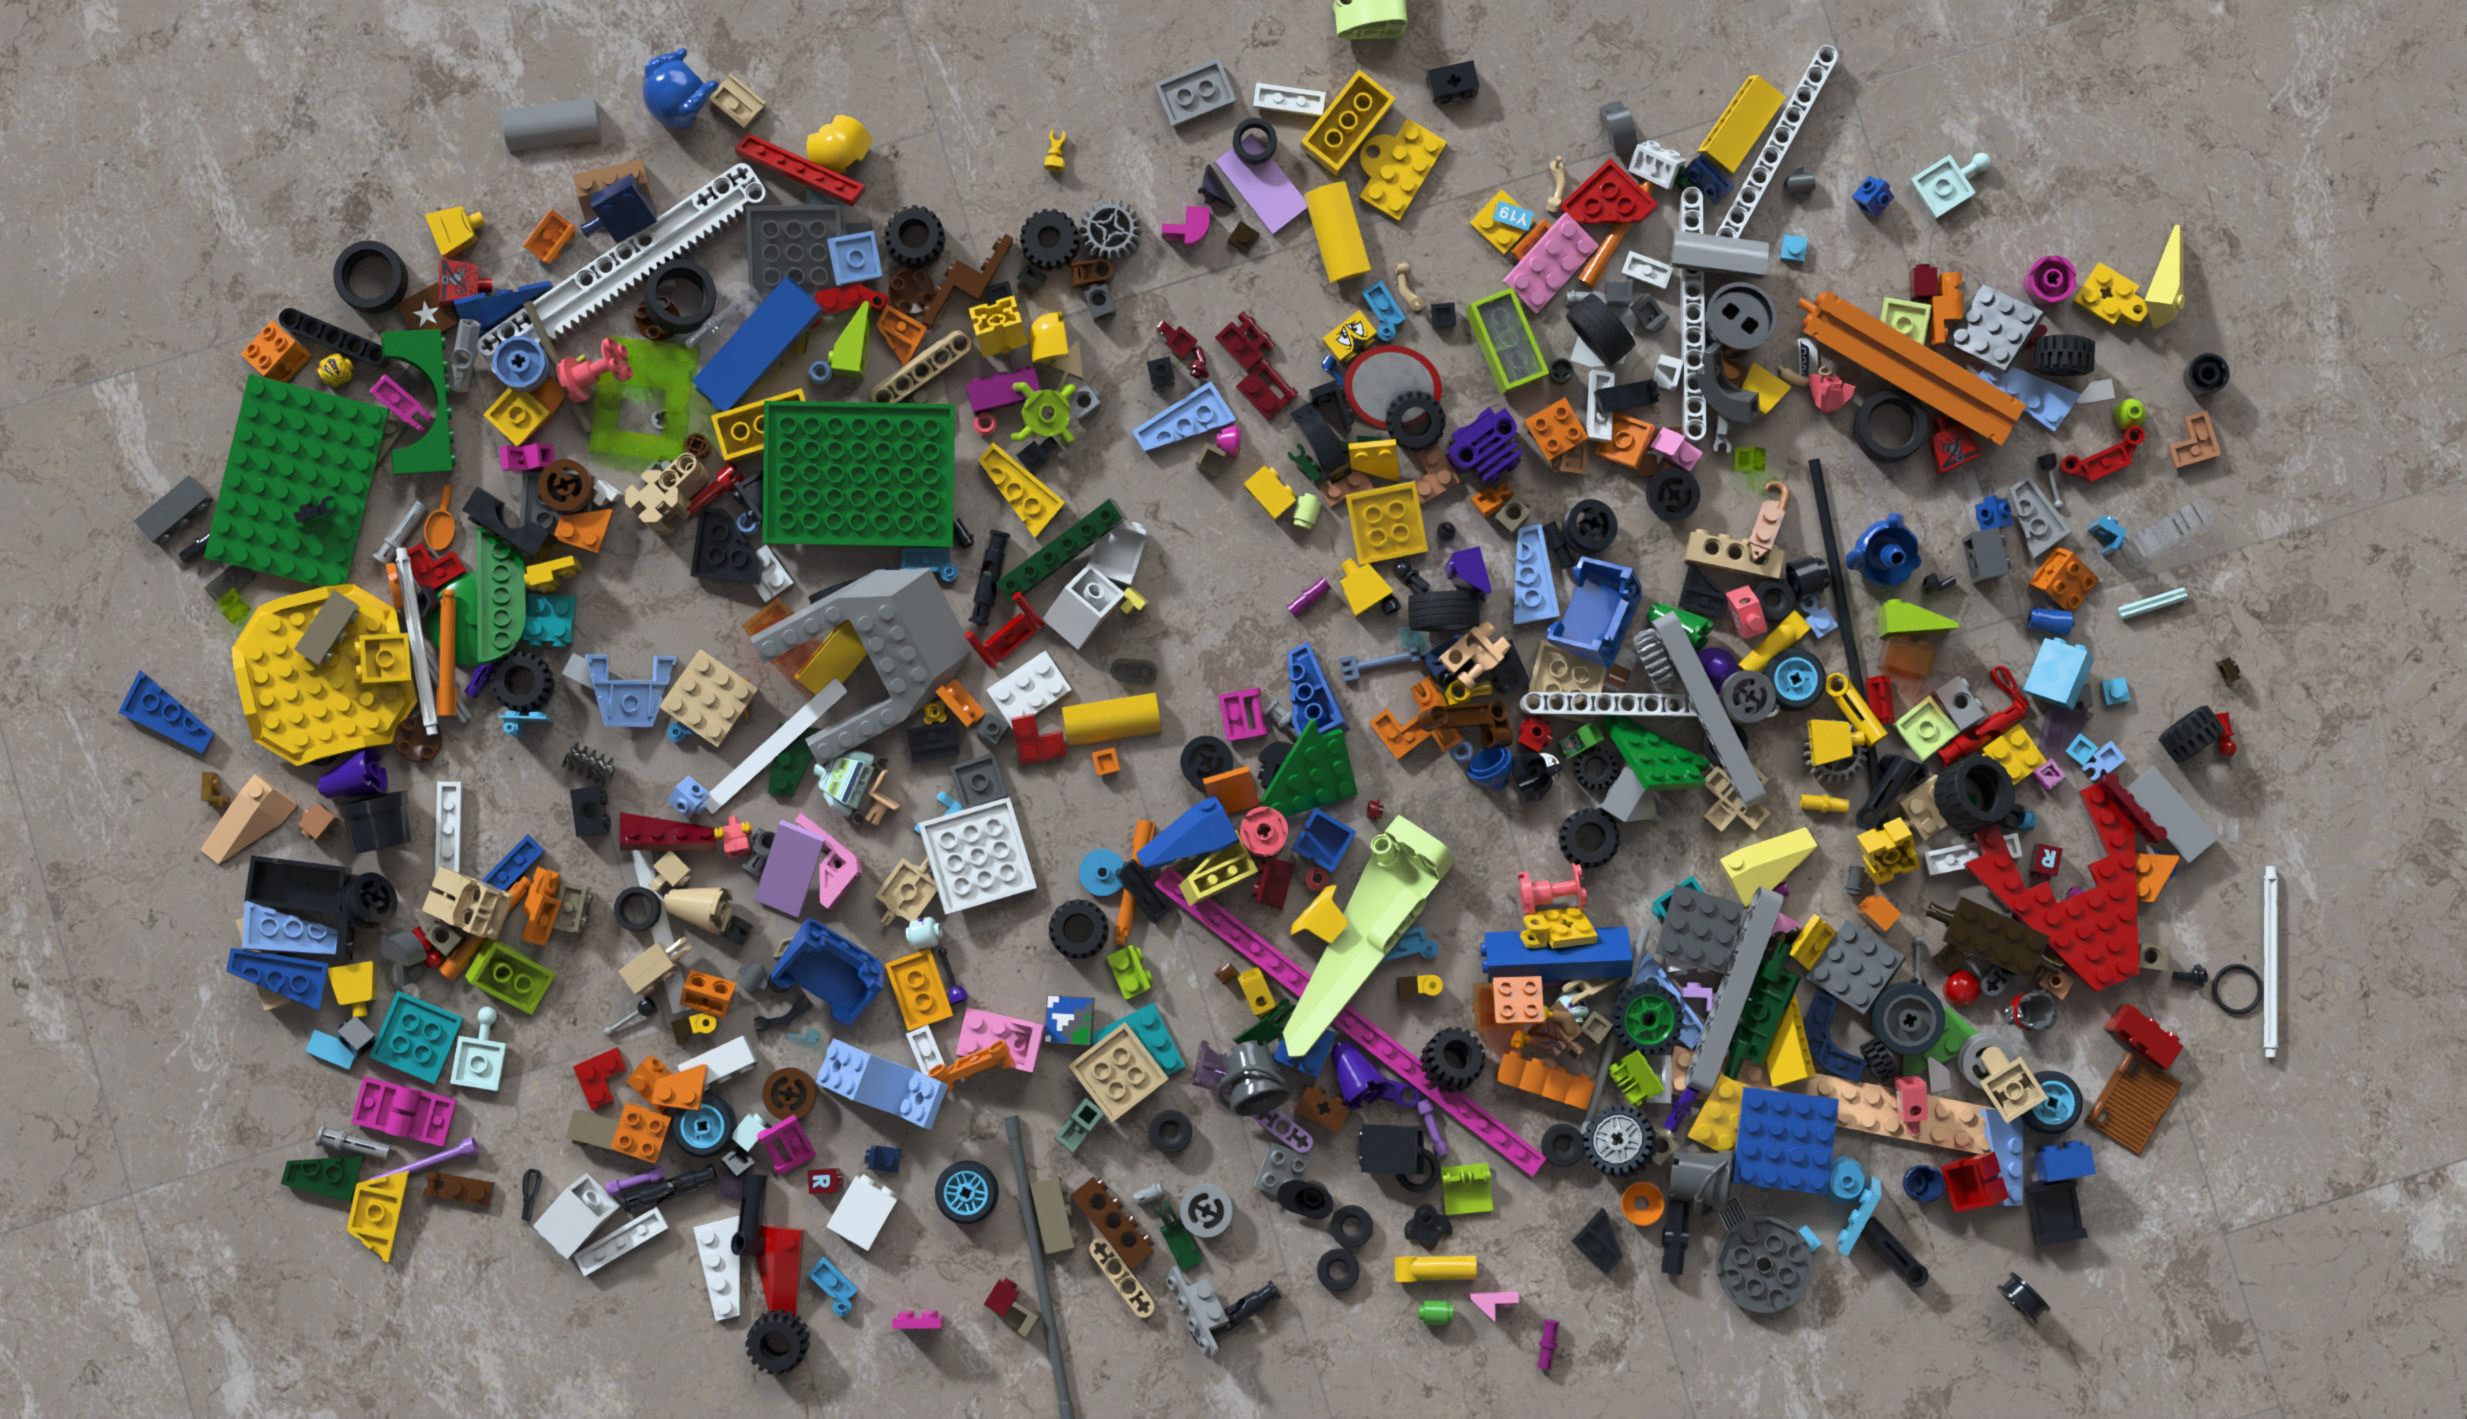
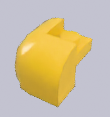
M836 115L832 124H826L819 129V133L808 136L806 149L808 160L838 174L846 172L845 167L852 164L856 159L857 161L863 159L873 138L867 129L854 118Z
M1062 311L1045 314L1032 323L1029 330V347L1032 363L1042 362V366L1051 365V360L1069 357Z

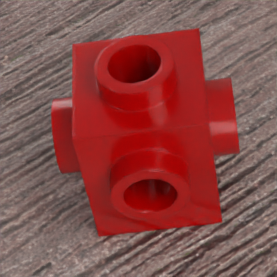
M1539 715L1536 718L1531 716L1529 721L1524 719L1518 729L1521 735L1516 743L1534 753H1539L1542 746L1547 747L1553 737V734L1550 733L1553 727L1548 725L1550 721ZM1532 730H1537L1539 736H1534Z

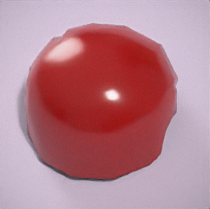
M1966 970L1952 973L1942 987L1944 999L1952 1007L1959 1009L1969 1007L1980 996L1979 979L1972 972Z

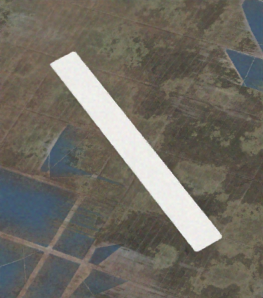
M834 678L710 792L706 800L708 804L706 808L711 814H714L847 692L837 678Z
M631 850L640 887L652 890L648 884L657 877V874L653 867L654 862L651 851ZM660 889L654 893L661 902V915L659 921L651 928L654 943H664L669 948L674 944ZM643 896L647 916L649 917L651 914V904ZM681 967L676 969L677 975L668 981L664 980L672 1013L691 1009L679 1005L682 989L685 984Z

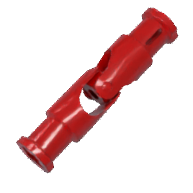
M2013 701L2010 707L2002 712L1994 713L1981 724L1974 726L1954 739L1953 743L1943 750H1937L1936 754L1941 763L1947 768L1959 758L1967 757L1987 744L1991 739L2009 730L2010 726L2018 720L2026 719L2027 714L2018 701ZM1975 735L1977 740L1971 741V737Z

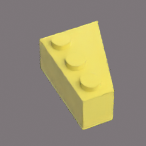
M1237 829L1235 832L1239 838V843L1219 853L1210 854L1179 885L1189 906L1249 880L1258 872Z

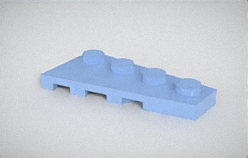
M1986 364L1978 375L1979 378L2026 404L2023 413L2051 433L2055 432L2081 395L2015 367H2011L2006 374Z
M1210 381L1133 430L1132 434L1143 451L1147 452L1236 422V419Z
M1541 524L1517 529L1513 626L1560 616Z
M245 902L242 950L335 956L337 929L315 922H308L293 915H286L271 908L255 905L252 902Z
M1648 951L1642 958L1635 984L1644 982L1658 984L1668 989L1677 997L1684 1014L1682 1022L1684 1026L1680 1031L1681 1035L1678 1039L1692 1050L1699 1042L1704 1026ZM1626 978L1618 987L1621 991H1623Z
M1980 1109L1981 1117L1985 1118V1139H1989L1991 1152L1995 1151L2001 1170L1998 1173V1177H2003L2009 1198L2001 1201L1998 1205L2023 1206V1119L2021 1116H2018L2006 1124L1997 1109Z

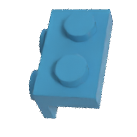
M2101 516L2091 522L2087 529L2090 533L2107 542L2101 553L2104 556L2115 553L2117 549L2120 550L2127 539L2124 537L2127 530L2119 526V522L2110 516Z

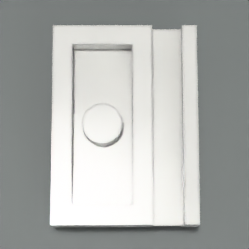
M765 545L756 551L763 560L760 585L753 584V586L765 603H768L772 598L781 594L794 583L769 547Z

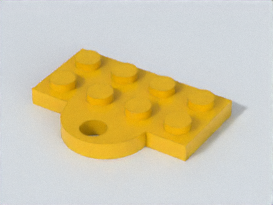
M1408 118L1396 137L1387 134L1371 137L1365 142L1360 152V166L1370 180L1360 194L1359 199L1399 222L1445 148L1447 141ZM1369 147H1376L1379 149L1380 154L1376 158H1370L1366 151Z

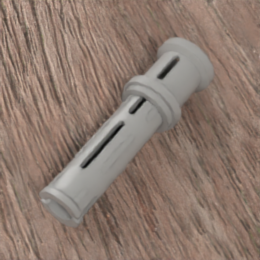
M416 500L391 537H385L383 546L377 554L374 553L372 556L384 565L390 564L397 555L396 549L404 547L403 543L429 509ZM414 515H416V516L414 517V519L411 521V523L409 524V526L406 528V530H405L404 532H402V531L404 530V528L406 527V525L409 523V521L412 519V517H413ZM391 548V550H390V552L387 554V556L384 557L385 554L388 552V550Z
M1276 697L1263 714L1265 716L1269 715L1278 723L1280 729L1285 728L1298 739L1297 732L1292 726L1293 711H1288L1283 707Z
M323 1125L318 1131L315 1143L317 1147L323 1145L335 1148L337 1152L348 1150L386 1161L391 1152L390 1145L387 1146L348 1136V1133L343 1130L337 1132L326 1129V1126Z

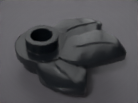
M1794 927L1788 933L1778 931L1772 934L1767 943L1769 948L1764 952L1762 959L1767 961L1772 959L1778 942L1792 946L1801 933L1799 927Z
M1422 1204L1416 1208L1414 1218L1406 1223L1404 1233L1406 1240L1418 1238L1421 1246L1431 1251L1437 1246L1439 1236L1452 1235V1226L1449 1219L1444 1215L1438 1214L1432 1205ZM1424 1214H1430V1218L1428 1220L1422 1219V1216Z

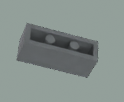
M189 475L136 518L134 522L152 543L157 545L160 543L165 544L173 537L172 534L177 529H183L189 525L194 515L206 511L213 499L200 483Z

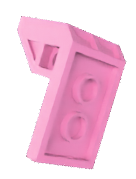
M800 813L795 819L799 823L798 827L825 837L822 849L829 854L820 864V903L827 909L833 910L862 874L861 860L810 818ZM838 861L842 864L840 868H836Z
M966 1008L956 1054L967 1056L990 1047L999 1040H1005L1010 1048L1009 1052L1015 1060L1011 1067L1033 1073L1036 1070L1046 1025Z

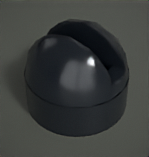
M1443 522L1437 528V535L1443 541L1452 540L1456 534V528L1451 522ZM1445 526L1452 534L1449 535L1442 527Z
M1386 596L1381 602L1384 615L1392 614L1402 608L1400 602L1394 596Z

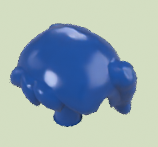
M685 48L650 59L644 69L643 99L645 105L654 118L668 129H684L692 126L696 121L695 116L707 103L710 95L718 90L719 83L716 80L704 83L683 62V59L687 56Z
M1892 512L1886 520L1873 523L1859 536L1854 550L1846 555V566L1850 570L1859 571L1875 587H1884L1886 585L1898 587L1902 582H1907L1911 577L1912 571L1917 569L1922 563V558L1918 555V539L1905 526L1904 516L1900 513Z

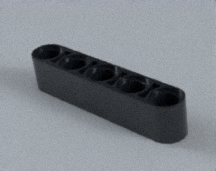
M285 308L279 314V323L291 333L375 368L382 369L390 364L391 359H383V357L376 362L373 360L374 354L382 351L380 344L293 308ZM296 315L297 320L295 324L289 326L287 324L289 317ZM317 324L318 331L310 335L309 328ZM339 333L340 338L338 342L332 344L330 342L331 336ZM361 342V349L358 352H352L353 344Z

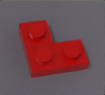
M422 542L407 550V554L410 557L412 574L421 589L423 585L432 586L435 591L455 577L467 572L454 550L435 562Z
M1034 713L1011 718L1021 765L1067 755L1062 731L1039 735Z
M618 1047L573 1066L591 1110L615 1101L606 1078L627 1069Z

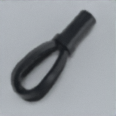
M528 1169L523 1176L522 1191L524 1204L521 1219L525 1221H531L533 1203H535V1197L541 1186L542 1173L537 1169ZM530 1173H535V1187L532 1195L529 1196V1175Z

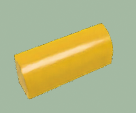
M1759 75L1749 76L1697 152L1700 155L1702 154L1716 167L1726 172L1734 173L1786 97Z
M1346 182L1328 184L1307 192L1304 197L1330 284L1365 276L1371 270Z
M849 619L834 628L794 676L815 695L824 689L834 678H837L843 684L867 655Z
M1156 693L1062 707L1068 746L1162 732Z
M1794 993L1766 1059L1773 1087L1792 1085L1816 1078L1796 993Z

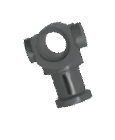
M760 827L752 837L755 841L752 847L754 852L747 863L742 865L744 869L759 878L761 876L760 872L765 866L770 853V849H767L764 845V840L768 836L775 837L776 834Z

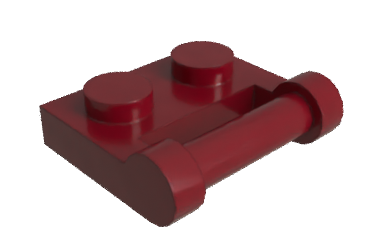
M1266 358L1236 385V388L1268 422L1299 392L1286 383L1271 366L1272 363ZM1264 372L1285 394L1284 397L1279 399L1259 376Z

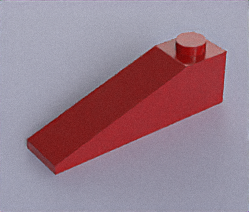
M762 1225L761 1235L764 1238L765 1246L762 1254L756 1257L768 1311L773 1309L776 1312L778 1309H784L783 1313H787L790 1310L793 1311L792 1316L796 1318L804 1229Z

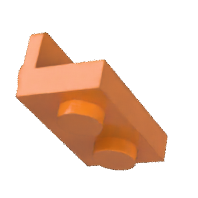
M550 208L522 246L546 264L554 263L562 253L560 251L565 243L569 244L575 237L576 233L574 231L577 227Z
M650 1055L638 1065L626 1083L653 1105L652 1099L656 1080L673 1073L659 1059ZM653 1105L661 1113H663L668 1108L664 1106Z

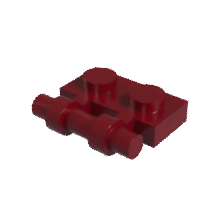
M1243 311L1237 317L1243 324L1238 328L1231 321L1215 336V339L1248 372L1264 357L1259 348L1264 345L1271 351L1276 344L1270 339L1269 333L1267 331L1263 332L1256 324L1257 321ZM1249 330L1257 339L1252 342L1244 334L1246 331Z

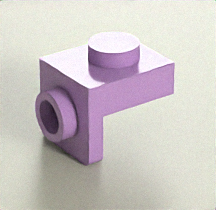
M1687 983V987H1681V997H1704V1012H1710L1716 997V993H1712V988H1701V983Z

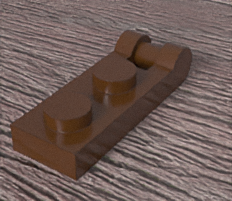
M427 1171L426 1178H428L427 1187H424L423 1195L490 1206L495 1182ZM438 1180L444 1181L443 1190L436 1189Z

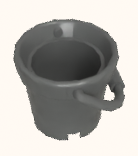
M1257 1040L1244 1042L1232 1047L1233 1054L1227 1057L1226 1052L1223 1054L1222 1060L1227 1075L1221 1078V1082L1217 1086L1216 1095L1219 1102L1234 1113V1115L1244 1117L1262 1114L1281 1106L1290 1098L1291 1089L1285 1079L1281 1077L1266 1041H1263V1046H1259ZM1228 1085L1231 1092L1229 1102L1222 1094L1223 1088Z
M1721 1150L1719 1153L1674 1151L1669 1198L1694 1202L1693 1212L1700 1218L1710 1215L1713 1211L1725 1213L1728 1207L1734 1152L1731 1150ZM1703 1205L1710 1206L1705 1211H1703Z

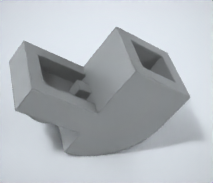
M572 653L562 674L594 690L586 659ZM608 671V680H622L621 677Z

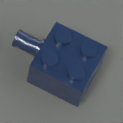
M630 173L591 195V208L597 217L581 224L580 229L587 239L605 229L618 244L656 223L657 209L635 177Z

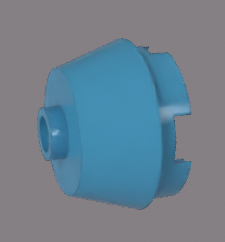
M1847 1156L1833 1158L1831 1161L1828 1194L1825 1196L1838 1204H1850L1857 1201L1866 1189L1868 1181L1866 1171L1861 1163Z

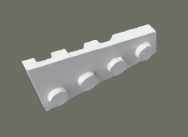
M739 1216L693 1227L716 1321L740 1315L741 1260L740 1256L734 1255L731 1250V1240L737 1232Z

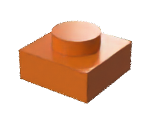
M1115 747L1092 753L1097 777L1120 771Z

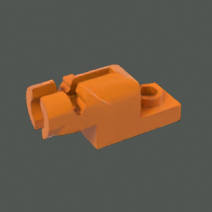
M1961 272L1940 274L1938 276L1939 296H1933L1928 300V305H1932L1929 317L1931 347H1940L1948 339V327L1944 326V323L1959 322L1964 315V292L1955 289L1963 284Z
M1431 676L1426 677L1423 681L1410 688L1415 701L1421 709L1418 714L1437 705L1448 706ZM1458 728L1430 731L1443 752L1465 739Z
M537 866L533 876L534 883L530 884L529 893L522 910L523 913L529 916L521 939L546 946L562 901L555 898L561 874Z

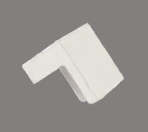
M1660 355L1653 376V380L1657 381L1658 387L1670 391L1676 389L1684 360Z

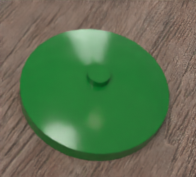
M467 573L447 582L436 595L441 604V599H443L442 591L444 589L455 591V662L468 667H480L478 665L477 573ZM440 604L432 619H428L432 640L439 650Z

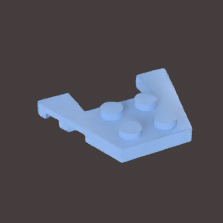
M585 654L604 726L653 727L660 709L659 706L663 700L662 695L666 685L669 684L670 673L673 665L676 664L677 656H654L653 680H608L609 655Z

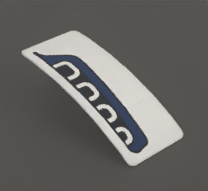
M1799 338V375L1810 376L1811 373L1818 374L1817 340L1815 338Z

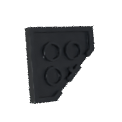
M701 506L690 576L760 585L763 560L731 516L724 509Z

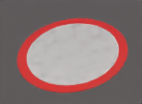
M1384 345L1363 352L1351 363L1345 375L1344 390L1350 407L1360 418L1371 425L1387 429L1386 412L1390 407V403L1397 399L1398 395H1403L1406 391L1410 390L1411 392L1419 390L1431 394L1440 403L1442 384L1436 368L1425 356L1407 347ZM1410 408L1402 416V426L1404 429L1417 426L1426 421L1429 415L1422 408Z

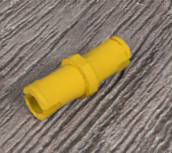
M1801 794L1800 808L1820 810L1821 813H1826L1827 811L1848 813L1849 799L1829 797L1828 794H1823L1822 796Z

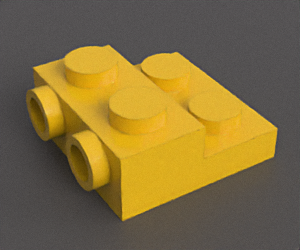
M569 556L526 567L527 574H524L527 588H531L532 591L542 590V593L556 591V587L562 585L560 576L571 578L577 576V572L583 570L581 562L574 556Z
M408 633L359 635V642H354V654L360 657V665L356 666V680H361V685L411 681Z
M2017 723L1979 750L1983 756L1987 755L1992 759H1996L2006 768L2012 778L2013 785L2047 762L2020 723Z

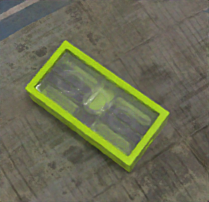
M1513 287L1469 304L1465 309L1466 315L1501 396L1541 381L1549 374Z

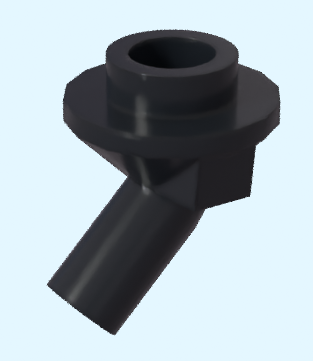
M1931 573L1924 578L1922 589H1924L1926 595H1930L1936 591H1943L1957 582L1954 576L1939 581L1937 574Z
M2201 964L2190 966V972L2174 971L2172 979L2175 981L2191 982L2193 987L2202 988L2205 982H2208V973L2206 968H2202Z

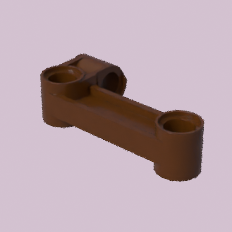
M1501 701L1450 706L1437 705L1421 712L1418 717L1419 726L1426 732L1480 727L1482 742L1486 748L1510 746L1513 742L1508 709Z

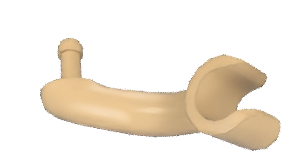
M1560 156L1556 157V160L1552 161L1549 165L1557 185L1554 197L1549 196L1545 209L1554 213L1559 210L1561 199L1567 186Z
M1406 261L1396 263L1395 270L1401 297L1412 310H1421L1424 306L1423 300L1412 293L1407 286L1405 274H1410L1408 263Z
M1782 365L1777 367L1781 372L1780 378L1783 381L1798 386L1809 385L1810 376H1801L1790 368L1784 369ZM1826 366L1819 368L1818 375L1823 376L1822 381L1824 377H1833V373L1828 372Z

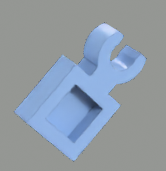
M1814 596L1809 598L1812 602L1811 607H1806L1803 602H1800L1799 608L1801 611L1808 613L1809 617L1805 621L1811 626L1810 630L1815 638L1819 639L1838 627L1826 607L1818 609V601Z
M2109 741L2093 754L2092 758L2095 762L2085 764L2081 770L2083 772L2088 768H2092L2094 774L2089 780L2093 781L2100 776L2101 770L2108 774L2124 762L2126 758L2115 744Z

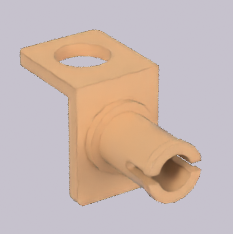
M887 769L880 773L869 792V795L874 797L876 801L865 818L868 821L872 820L871 823L879 825L887 808L898 810L901 807L900 804L877 791L889 772Z

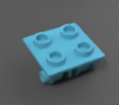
M505 711V715H498V718L504 720V732L515 738H520L524 735L525 722L554 723V720L548 718V715L543 712H529V716H524V714L517 711Z

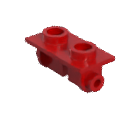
M1880 675L1866 678L1869 708L1881 724L1895 723L1890 676Z

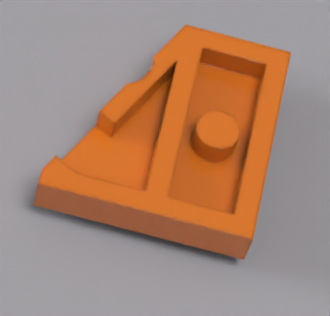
M886 305L876 323L877 328L884 335L887 343L894 350L903 366L912 360L929 328L890 305Z
M607 509L561 516L554 535L559 537L558 541L599 554L614 511Z
M702 1064L656 1080L652 1104L701 1111L709 1066Z

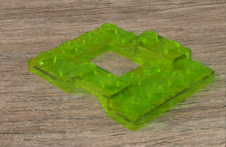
M606 335V338L611 337L618 345H625L629 352L627 359L633 370L634 377L626 382H621L611 371L600 375V381L596 384L594 403L596 405L589 451L673 462L685 452V441L690 419V393L692 380L697 373L700 348L698 346ZM624 386L666 391L663 407L665 415L661 435L618 430Z

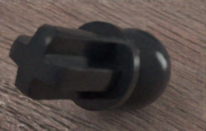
M1399 561L1394 565V575L1398 579L1404 580L1406 586H1411L1418 593L1429 591L1430 584L1419 575V571H1412V567L1408 562Z

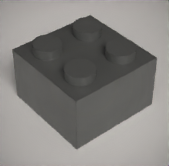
M1999 527L1972 532L1962 538L1972 585L2000 579L2009 574L2011 561L2009 556L2005 555L2003 546L2006 545L2004 533L2000 532Z

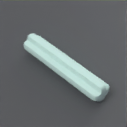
M2180 588L2119 607V616L2121 619H2127L2187 600V592L2185 588Z

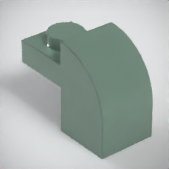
M1085 1098L1054 1139L1073 1154L1103 1116L1104 1112Z

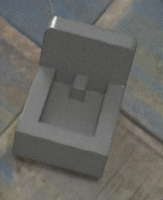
M1646 293L1629 307L1642 327L1652 333L1663 329L1666 322L1670 320L1669 315L1661 310L1649 293Z

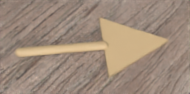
M1079 340L1068 349V358L1057 359L1050 365L1053 368L1064 371L1057 389L1059 393H1061L1060 388L1065 384L1068 373L1083 378Z

